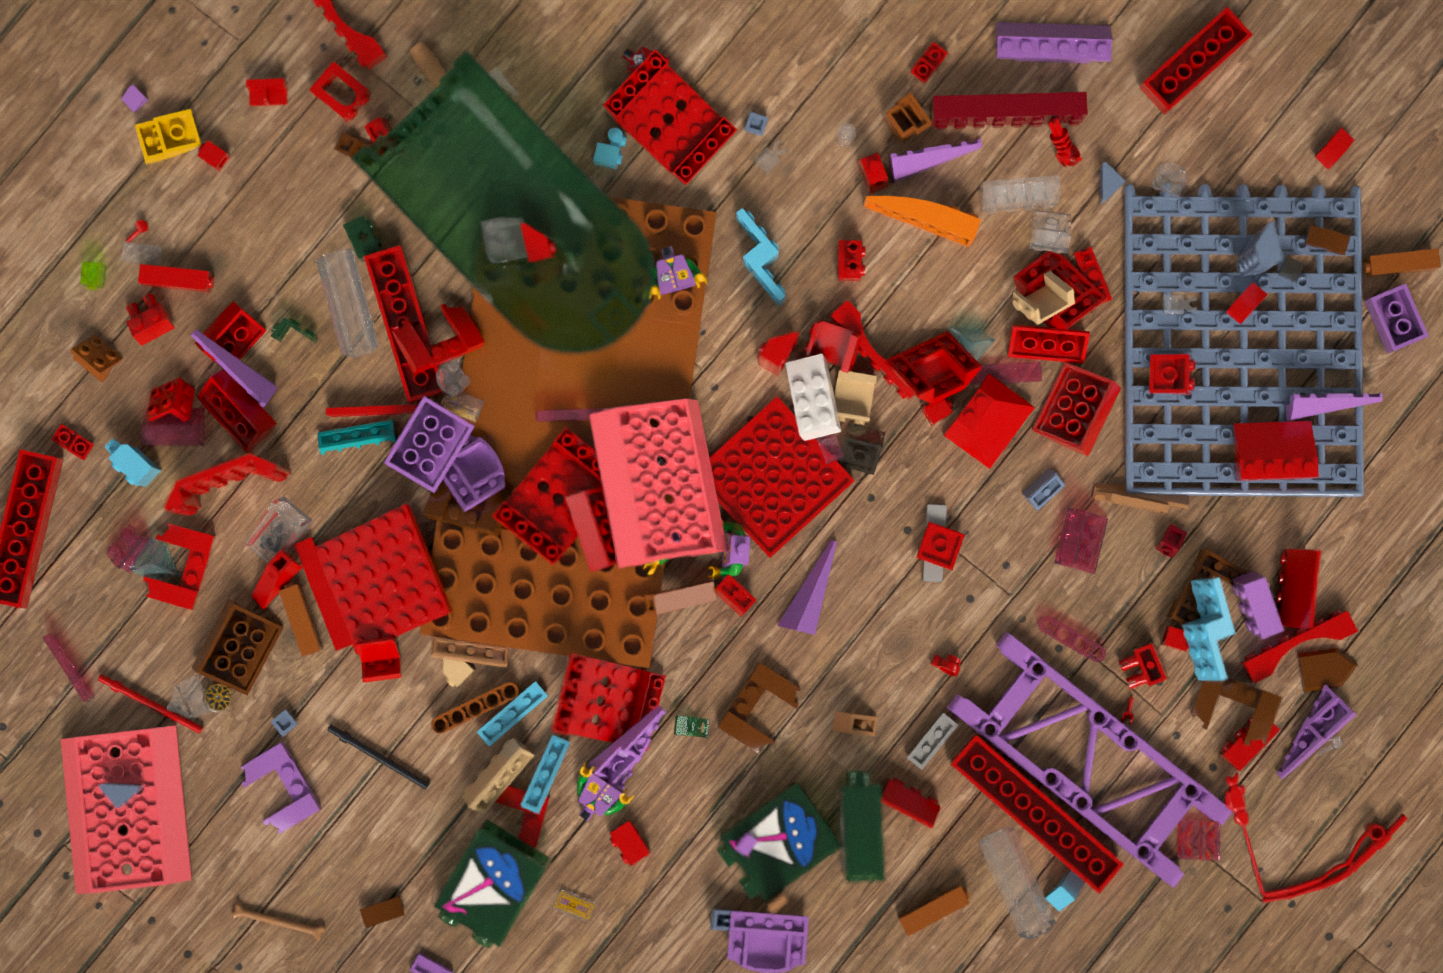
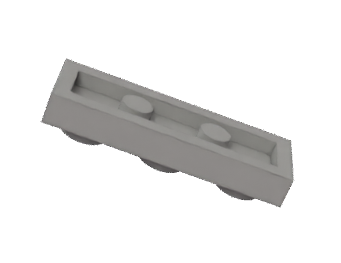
M942 713L906 758L923 770L958 724Z

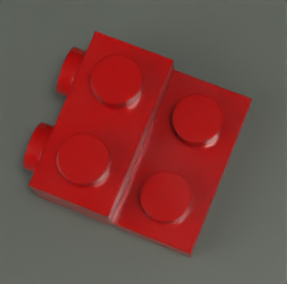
M1151 354L1149 393L1191 394V390L1195 389V379L1191 378V371H1195V359H1192V356L1189 354Z

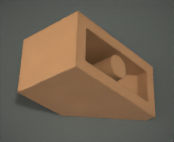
M835 711L832 730L875 736L878 717Z

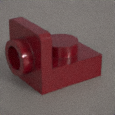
M1170 523L1156 550L1165 556L1173 558L1180 550L1187 532Z

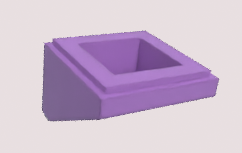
M133 84L121 99L134 113L148 101Z
M746 832L735 845V849L747 856L758 843V840L749 832Z

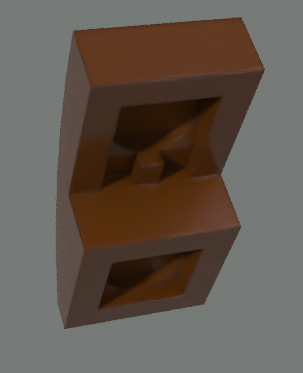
M342 133L334 148L336 151L370 168L379 154L376 148L346 133Z
M1311 225L1306 245L1325 249L1326 252L1345 255L1351 237Z
M399 896L359 909L365 928L405 915Z

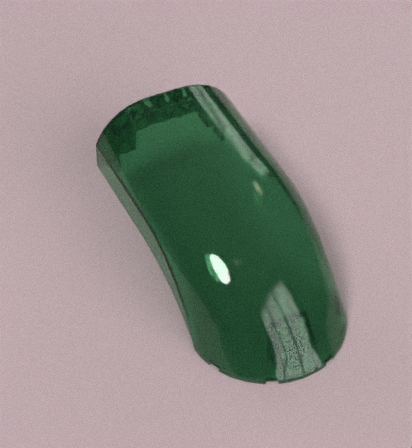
M465 50L452 63L453 68L439 80L440 85L385 137L380 135L369 147L364 145L351 160L471 286L526 339L544 349L565 354L595 352L609 347L633 329L642 318L649 304L654 284V263L647 239L636 222L613 202L550 139L476 59ZM520 224H530L552 238L557 247L556 257L534 263L529 262Z

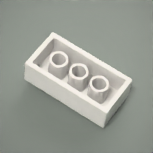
M818 354L785 363L799 435L803 440L806 441L842 432L828 363L824 355Z

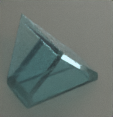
M949 326L951 335L976 360L995 341L992 336L983 330Z
M152 537L130 569L142 577H179L168 547Z

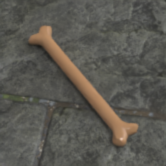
M240 902L235 904V910L231 913L234 919L243 916L309 933L315 937L316 941L321 939V933L325 931V927L322 924L313 927L247 910L241 906Z

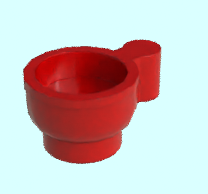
M950 654L946 658L934 655L930 664L950 676L957 677L960 671L961 660Z

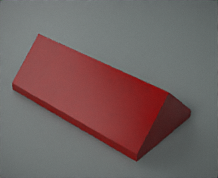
M1013 324L1010 327L1008 357L1084 364L1090 331Z

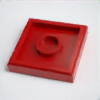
M929 521L916 558L952 571L965 534Z

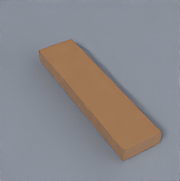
M433 637L430 657L507 667L509 647Z
M782 887L766 898L767 907L773 913L788 901L786 892Z

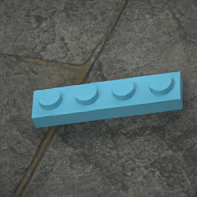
M535 681L479 729L477 733L488 746H491L546 699L548 694Z
M552 735L521 803V807L538 814L540 813L570 746L569 741Z

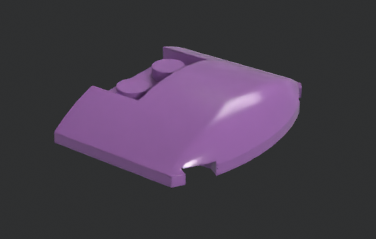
M469 435L443 478V481L464 511L505 488L504 470L495 451L482 438Z
M731 911L727 958L729 960L732 959L743 968L763 973L786 972L800 964L801 966L804 965L809 916Z

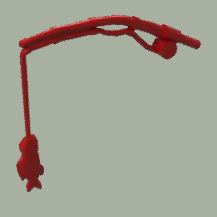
M1238 772L1233 777H1226V782L1230 786L1228 791L1225 790L1226 807L1233 811L1234 822L1242 826L1259 891L1264 895L1262 898L1264 903L1293 899L1294 897L1323 890L1341 882L1356 872L1378 850H1381L1392 839L1391 836L1408 819L1404 814H1401L1386 831L1379 824L1371 822L1366 826L1365 832L1359 837L1345 862L1335 865L1322 876L1315 877L1314 879L1286 888L1264 891L1246 825L1249 823V814L1246 810L1244 798L1245 786L1237 784L1239 780ZM1367 836L1372 838L1373 841L1365 851L1351 862L1361 842ZM1348 866L1344 871H1342L1338 875L1322 882V880L1327 878L1332 872Z

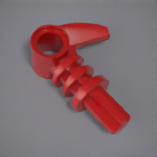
M1058 118L1049 119L1050 140L1057 150V153H1055L1057 160L1063 167L1075 166L1083 160L1080 157V151L1072 143L1068 130L1061 126Z

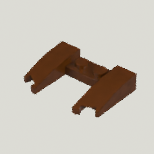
M442 480L435 493L431 492L423 514L428 519L498 537L502 524L492 516L503 502L510 497L513 491L507 492L503 488L488 497L483 511L471 508L464 511L460 505L451 503L454 495Z
M1201 548L1193 563L1194 569L1178 600H1174L1166 617L1181 625L1201 618L1197 610L1195 595L1192 592V580L1215 577L1232 586L1234 585L1232 579L1241 576V574H1246L1247 571L1215 553Z
M762 663L758 664L718 728L757 753H760L759 748L767 743H770L772 746L776 742L745 722L765 689L796 709L799 703H795L796 691H800L799 687Z
M1228 677L1222 681H1203L1192 717L1194 718L1197 715L1204 722L1202 727L1208 730L1220 696L1256 709L1244 745H1251V740H1262L1263 744H1266L1283 698Z

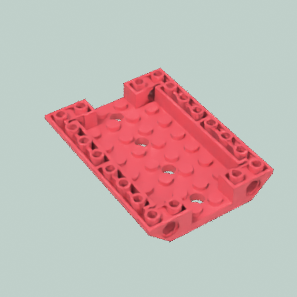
M680 399L619 407L589 415L618 568L654 563L659 560L675 557L698 556L727 551L698 400ZM650 418H654L657 421V428L650 426ZM658 456L664 458V466H660L657 463ZM665 494H669L672 497L671 504H667L664 501ZM673 532L679 534V542L672 540L671 535Z
M177 726L61 739L76 894L158 886L192 880ZM113 747H118L121 751L118 758L113 757L111 754ZM99 784L143 785V789L123 807L116 808L100 790ZM122 824L128 827V833L125 836L119 833V827ZM124 864L132 866L131 874L128 875L123 872Z

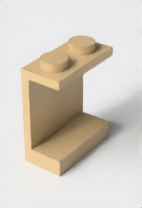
M1051 271L1044 274L1045 286L1034 293L1024 297L1018 291H1013L1014 307L1037 325L1075 304L1073 288Z
M838 371L834 397L839 422L852 420L854 421L853 424L862 426L865 423H869L877 376Z

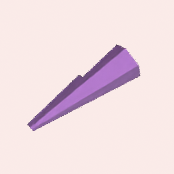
M981 139L967 143L966 141L961 142L955 146L947 144L924 148L914 152L911 150L901 155L896 153L890 154V172L893 184L982 148Z
M195 329L190 334L262 407L269 402L278 389L276 384Z
M1353 393L1294 394L1290 396V404L1285 406L1286 421L1382 402L1383 393H1363L1353 395Z
M830 540L778 623L779 627L815 635L837 541Z
M1326 684L1323 686V691L1318 700L1315 701L1309 717L1306 718L1295 738L1294 745L1289 754L1286 755L1281 769L1277 772L1282 779L1357 715Z
M660 705L657 706L591 761L589 765L591 768L594 766V774L606 779L611 786L623 791L626 779L633 774L632 769L635 763H639L651 741L650 736L652 732L659 727L658 721L662 714H666L665 709Z

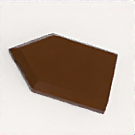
M1337 648L1298 653L1304 692L1321 690L1325 684L1329 688L1342 687L1358 666L1356 662Z

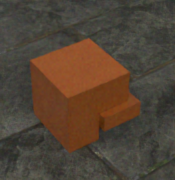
M912 93L897 101L893 108L885 112L883 119L900 144L913 135H918L933 124Z

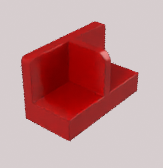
M284 78L246 80L250 106L288 104L287 82Z

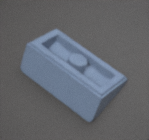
M1048 469L1022 495L1038 511L1066 485L1056 472Z

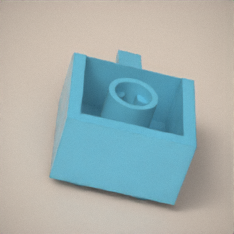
M113 438L105 446L111 454L108 458L112 461L110 465L116 471L124 473L126 475L124 478L132 485L146 487L161 472V469L137 447H132L128 444L122 445Z

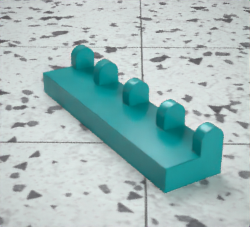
M393 419L317 433L318 447L321 455H325L326 451L338 450V452H342L343 448L355 446L359 449L361 445L375 443L377 446L380 445V442L392 440L393 443L397 442Z

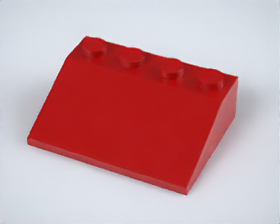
M1065 362L1032 431L1088 457L1121 387L1113 380Z
M1311 421L1233 424L1236 481L1314 479L1319 477L1318 456Z
M1284 549V552L1281 553L1280 564H1282V571L1278 574L1280 589L1276 593V602H1278L1277 612L1282 627L1313 628L1321 550Z

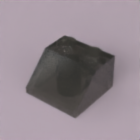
M848 423L838 463L842 467L874 475L886 432Z

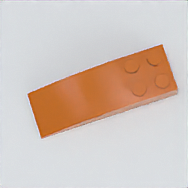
M867 196L863 206L967 247H970L973 243L982 220L978 218L977 214L972 212L963 213L960 211V208L953 205L948 207L909 197Z

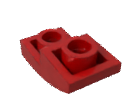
M933 42L910 73L923 83H926L949 53Z
M1342 127L1314 155L1328 170L1355 141Z
M1252 282L1226 313L1239 324H1242L1268 294Z
M63 424L60 425L51 439L83 461L95 445Z

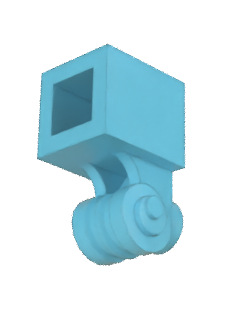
M612 128L608 132V138L611 143L608 145L597 143L593 162L594 165L617 169V165L622 163L623 154L620 152L621 147L626 146L627 135L622 134V131L618 128Z

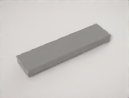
M927 504L926 527L929 521L946 527V505ZM924 561L923 581L942 582L943 567Z

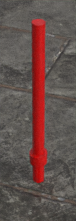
M103 674L98 678V681L109 686L110 690L116 693L120 692L201 734L204 727L124 686L119 680H112Z

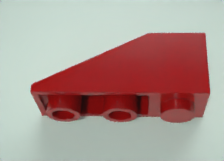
M280 549L267 564L251 597L262 609H265L279 594V591L283 589V586L288 584L301 570L302 566L292 555Z

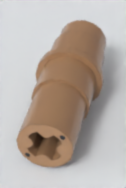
M420 42L410 49L409 52L420 68V73L426 76L442 98H446L456 90L445 74V70L440 65V60L435 58L424 42Z

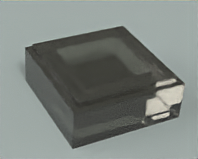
M1286 256L1278 275L1297 282L1304 264Z

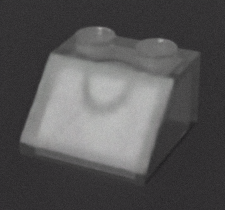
M1033 209L1029 248L1036 251H1052L1057 254L1068 253L1072 235L1071 214Z
M495 218L481 222L487 259L492 264L528 257L520 225L524 223L523 218Z

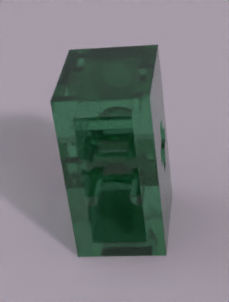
M362 215L343 224L354 251L361 262L365 261L364 256L381 251L380 247L383 245L379 237H375L372 232L375 228L371 219L367 220ZM363 234H365V235L367 236V237H366V240H367V241H365V242H363V240H362V235H363Z

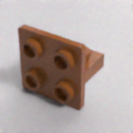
M96 335L74 346L70 351L74 355L73 359L101 383L107 379L112 367L123 359Z

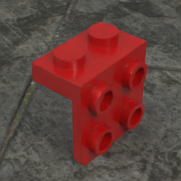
M179 377L154 388L150 393L146 419L152 421L171 412L183 422L190 420L195 388Z
M393 637L356 642V648L362 662L363 683L402 678L401 657Z

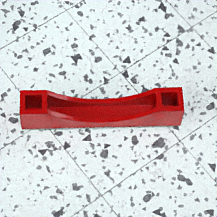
M312 0L317 8L320 6L325 12L322 14L329 23L332 21L336 27L333 29L340 38L344 36L347 40L344 44L351 53L353 51L356 52L358 55L356 60L362 68L366 66L370 70L387 58L385 52L373 37L354 31L341 20L336 13L333 0Z
M846 300L831 314L830 318L832 321L830 323L862 333L863 336L858 353L863 358L867 357L871 361L869 364L875 371L878 372L880 370L883 373V379L890 386L893 384L898 389L896 393L903 400L906 398L909 401L915 394L885 363V359L869 344L863 331L861 313Z
M1338 609L1330 613L1331 617L1325 620L1320 618L1314 621L1313 628H1300L1295 631L1296 635L1292 637L1286 635L1278 639V644L1274 646L1272 643L1261 648L1262 652L1258 654L1253 652L1244 657L1245 660L1240 663L1250 682L1257 683L1273 675L1282 657L1290 649L1302 642L1316 638L1342 640L1358 632L1349 612Z

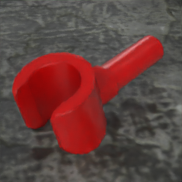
M139 220L135 223L137 230L126 239L128 243L137 235L148 231V225L145 220Z
M1129 697L1126 712L1123 713L1121 718L1122 723L1124 718H1128L1130 720L1129 726L1134 719L1132 714L1133 697Z

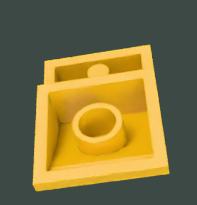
M191 109L155 117L152 121L135 124L145 164L171 158L201 146Z

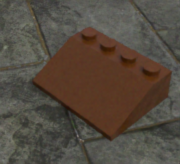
M228 599L192 668L196 673L248 696L284 627Z

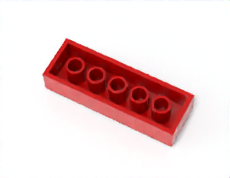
M1227 7L1147 78L1139 88L1166 115L1242 47L1253 34Z

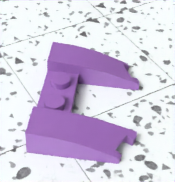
M284 742L279 743L241 767V769H245L246 781L242 782L243 788L276 770L292 797L294 803L263 821L267 826L271 823L277 827L279 834L322 809Z

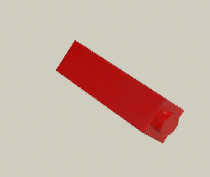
M140 264L138 283L149 287L210 293L211 288L214 287L215 279L209 271Z

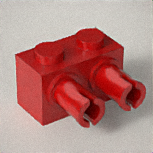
M839 240L838 281H861V276H865V265H862V257H865V246H862V241Z
M147 294L149 300L146 296L143 297V301L148 309L143 313L140 312L137 303H130L132 309L129 304L126 306V310L131 318L126 323L132 337L141 346L175 329L169 313L161 304L157 303L154 294Z
M1154 643L1134 650V655L1118 660L1120 665L1128 663L1121 667L1123 672L1138 665L1142 669V673L1126 678L1127 683L1136 681L1128 685L1130 690L1146 683L1150 687L1169 679Z

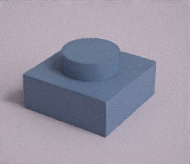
M750 112L745 132L763 137L768 117Z
M287 709L271 721L282 737L299 724Z

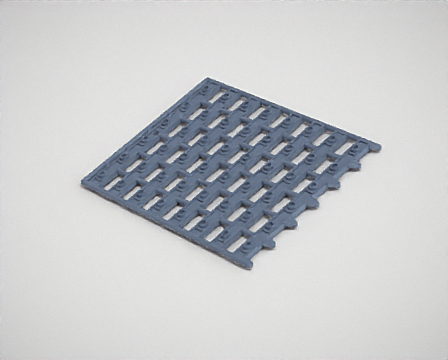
M1127 184L1125 186L1126 493L1189 496L1362 497L1364 495L1363 405L1353 407L1355 408V426H1325V413L1317 415V426H1312L1315 445H1317L1318 478L1236 481L1235 463H1210V444L1234 445L1233 425H1210V406L1240 407V423H1248V407H1279V422H1287L1285 406L1290 404L1291 395L1363 394L1361 187L1354 186L1349 198H1327L1324 187L1321 185H1317L1314 188L1311 198H1289L1284 185L1276 187L1273 197H1251L1248 187L1242 184L1238 187L1235 197H1213L1210 187L1207 184H1203L1199 188L1197 197H1175L1171 185L1164 184L1159 197L1137 196L1133 185ZM1133 217H1163V234H1133ZM1171 217H1201V235L1171 234ZM1209 217H1239V235H1209ZM1247 218H1277V237L1283 258L1278 263V273H1258L1242 277L1241 272L1209 273V255L1240 256L1253 236L1247 235ZM1285 218H1315V226L1323 228V218H1353L1354 236H1350L1345 255L1326 252L1325 249L1307 246V235H1285ZM1133 254L1163 255V272H1133ZM1171 255H1201V272H1171ZM1285 256H1316V273H1285ZM1323 256H1354V274L1324 273ZM1252 282L1266 293H1278V311H1253L1242 324H1239L1226 313L1227 311L1209 310V293H1240L1241 295ZM1133 292H1163V310H1133ZM1171 292L1202 293V310H1171ZM1286 293H1315L1316 311H1286ZM1324 294H1354V312L1324 311ZM1133 330H1163L1164 348H1133ZM1171 330H1202V348H1171ZM1209 330L1240 331V349L1209 348ZM1248 331H1278V349H1248ZM1286 331H1316V349H1286ZM1324 331L1355 332V350L1324 349ZM1151 354H1189L1192 356V359H1195V368H1202V386H1195V389L1191 390V394L1149 393L1150 386H1133V368H1150ZM1210 368L1240 369V387H1210ZM1248 369H1278V387H1248ZM1286 369H1317V387H1286ZM1324 369L1355 370V388H1326ZM1133 406H1164V424H1133ZM1171 406H1202V425L1172 424ZM1133 444H1164V463L1133 462ZM1172 444H1202V463H1172ZM1325 445L1356 446V464H1325ZM1133 482H1164V488L1133 487ZM1172 482L1202 483V488H1172ZM1210 483H1241V488H1210ZM1249 483H1279V489L1249 488ZM1287 483L1318 484V489H1287ZM1325 484H1356V489H1325Z

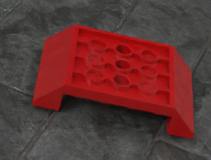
M655 49L611 95L603 106L611 117L666 171L684 185H687L733 136L737 129L725 117H721L667 65L669 62ZM678 100L685 101L686 108L684 110L677 109L676 102ZM669 113L672 115L673 122L671 124H666L663 121L664 114ZM652 127H657L660 130L658 138H653L650 135Z
M565 427L548 451L492 517L554 566L578 537L573 518L568 513L566 498L583 491L603 487L596 451ZM546 482L548 490L541 492L538 489V484ZM561 494L564 499L563 503L556 504L553 501V496Z
M247 454L176 481L164 508L172 513L190 516L196 514L197 509L202 508L197 496L198 493L203 495L210 492V488L225 487L231 480H235V482L241 481L246 478L245 475L251 473L278 483L286 480L287 476L291 475V471L253 454Z
M570 653L551 731L614 743L659 706L666 676ZM606 676L607 683L603 686L602 679ZM602 695V702L598 705L597 699ZM595 714H597L598 719L596 723L593 724L592 718Z

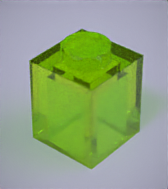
M82 261L80 284L89 291H98V288L104 289L106 266L102 263Z

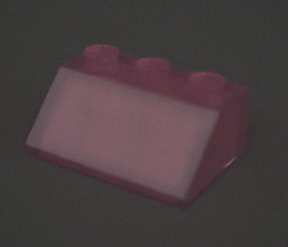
M192 408L190 420L183 422L171 412L149 421L146 419V409L142 422L141 445L147 447L204 446L205 408Z
M1068 508L1054 564L1095 574L1108 518L1085 510Z

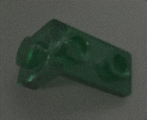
M283 317L281 322L276 323L271 331V337L280 343L291 327L315 344L318 342L314 338L315 333L307 328L303 331L299 328L300 323L293 318L287 320Z

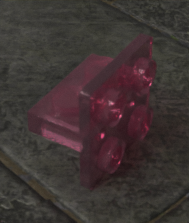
M130 524L121 531L120 537L116 542L109 546L106 555L118 569L122 568L126 572L131 573L154 543Z

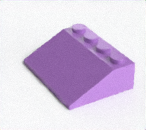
M423 397L384 463L435 493L475 426L428 398Z

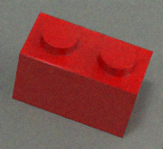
M631 820L626 821L610 832L611 837L609 840L615 848L618 846L622 852L619 855L625 864L629 863L632 866L651 853Z

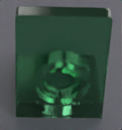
M675 716L674 735L708 738L709 719ZM702 723H704L703 733L701 732Z

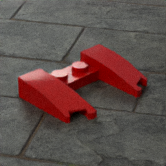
M447 304L440 305L455 336L427 348L407 318L402 321L401 324L404 326L399 331H393L392 334L414 375L483 347L484 339L461 305H458V308L447 307Z
M168 523L167 526L170 528L162 536L157 534L155 539L191 549L180 586L144 576L143 582H148L150 593L146 594V597L194 610L216 536Z
M508 786L495 803L526 812L516 848L480 838L479 843L480 845L484 844V847H495L501 853L510 852L518 862L520 871L529 873L550 797H546L538 814L521 807L527 790Z

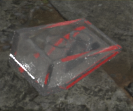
M283 496L271 503L245 544L269 563L280 549L287 553L304 534L312 519Z

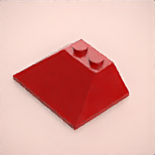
M1055 247L1013 276L1018 292L1024 297L1045 286L1044 274L1049 271L1073 288L1075 304L1043 321L1051 328L1067 330L1107 300V297Z
M948 331L885 360V363L919 399L932 404L964 390L982 368L980 363Z
M988 374L971 400L943 436L990 469L1035 407Z

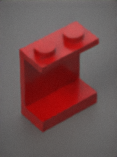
M821 319L813 323L810 328L811 339L807 342L804 350L807 352L805 358L823 354L827 362L841 366V371L849 373L853 370L863 334Z

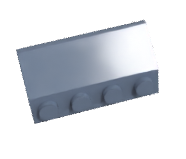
M1274 221L1269 222L1256 232L1238 257L1237 269L1239 273L1241 272L1242 277L1263 273L1283 260Z

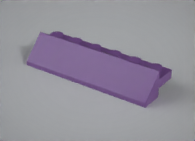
M997 22L996 59L1063 63L1110 62L1113 40L1111 27L1101 25Z

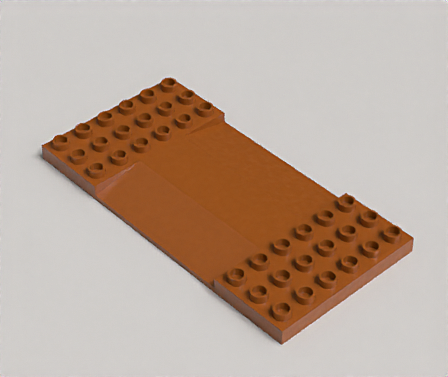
M489 180L472 290L474 297L470 316L485 343L482 348L464 355L457 400L458 403L479 411L477 420L455 413V415L475 426L470 436L482 438L495 451L504 470V489L507 492L510 490L514 492L552 446L565 427L596 451L589 415L619 407L690 399L707 284L701 281L699 283L700 288L693 286L660 295V299H658V295L654 294L650 300L648 294L649 277L652 268L657 266L656 262L664 260L661 249L672 247L675 256L683 255L684 258L692 260L707 279L717 212ZM520 224H530L552 238L557 247L556 257L534 263L529 262ZM650 418V426L657 428V421L654 418ZM540 482L538 489L541 492H545L548 490V484ZM561 494L553 496V501L556 504L563 503L564 499ZM665 494L664 501L667 504H671L672 497L669 494ZM453 497L451 503L459 505L456 498ZM488 498L471 509L483 511ZM437 521L431 559L453 612L420 627L421 635L570 656L571 653L612 663L650 668L658 615L647 614L644 595L662 590L666 561L661 565L658 564L651 575L648 572L652 567L647 566L644 568L645 564L618 568V564L590 572L578 536L553 566L503 525L498 537Z

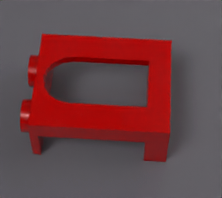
M334 61L309 89L312 95L330 107L345 122L356 117L358 114L357 110L361 105L364 106L368 103L371 95L365 86ZM336 77L355 91L356 99L351 105L340 104L325 91Z

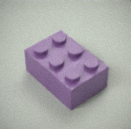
M1406 284L1364 301L1387 354L1429 337Z
M1251 571L1232 579L1234 583L1232 590L1240 600L1238 606L1241 613L1246 617L1244 623L1248 632L1264 639L1284 631L1266 578L1255 571Z

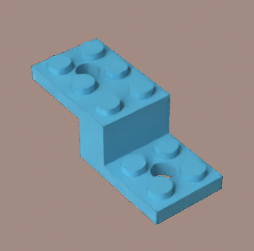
M741 208L736 213V220L757 244L756 247L743 256V264L775 303L780 306L785 302L786 291L780 284L776 285L773 282V275L766 269L778 259L779 247L773 240H768L767 232L761 225L757 226L755 224L753 215L748 210L745 212Z
M1220 578L1195 579L1191 581L1192 592L1195 595L1197 610L1201 618L1183 624L1184 636L1187 639L1189 654L1192 658L1195 668L1194 672L1198 680L1222 681L1227 679L1217 640L1235 634Z

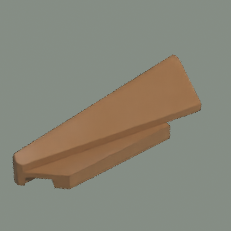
M1095 484L1092 499L1163 514L1168 513L1169 507L1186 510L1189 506V495L1126 493V485ZM1133 485V487H1138V488H1164V487H1155V486H1134V485Z

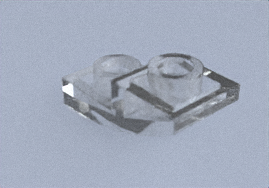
M123 242L121 261L160 266L162 247Z

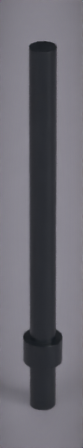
M332 724L328 727L327 731L340 738L341 742L352 745L426 790L430 785L427 781L355 739L346 730L342 731Z

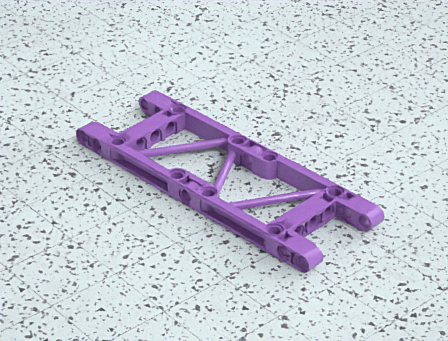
M1005 632L995 646L1001 650L1004 656L1022 669L1021 673L988 714L959 694L955 695L947 708L1174 888L1184 876V873L1179 870L1176 864L1159 852L1158 848L1192 805L1209 819L1218 822L1222 826L1233 811L1228 809L1224 803L1015 637ZM1039 663L1042 667L1039 674H1035L1032 670L1033 665ZM1045 676L1080 703V705L998 736ZM1089 710L1087 719L1090 723V731L1081 789L1056 769L1045 768L1041 770L1007 743L1010 740ZM1098 711L1103 716L1100 722L1094 720V714ZM987 724L994 726V732L990 735L985 733V726ZM1097 730L1111 738L1112 742L1123 750L1134 751L1138 749L1172 777L1090 809L1092 800L1088 794ZM1127 736H1131L1133 743L1127 747L1124 739ZM1050 772H1053L1055 775V780L1052 783L1046 781V775ZM1180 782L1172 798L1166 805L1162 806L1161 812L1154 820L1150 821V826L1143 835H1139L1134 843L1099 816L1101 813ZM1191 784L1194 787V791L1192 794L1187 795L1186 787ZM1079 797L1085 798V805L1083 807H1078L1076 804ZM1145 846L1146 853L1139 856L1138 848Z

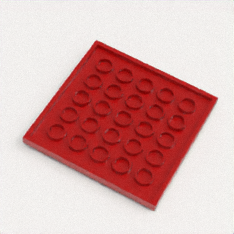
M778 396L710 457L718 503L744 528V531L769 558L777 553L855 481L816 438L803 440L799 435L796 416Z
M405 504L314 547L352 639V645L356 654H358L356 642L383 637L395 638L453 612L409 504Z

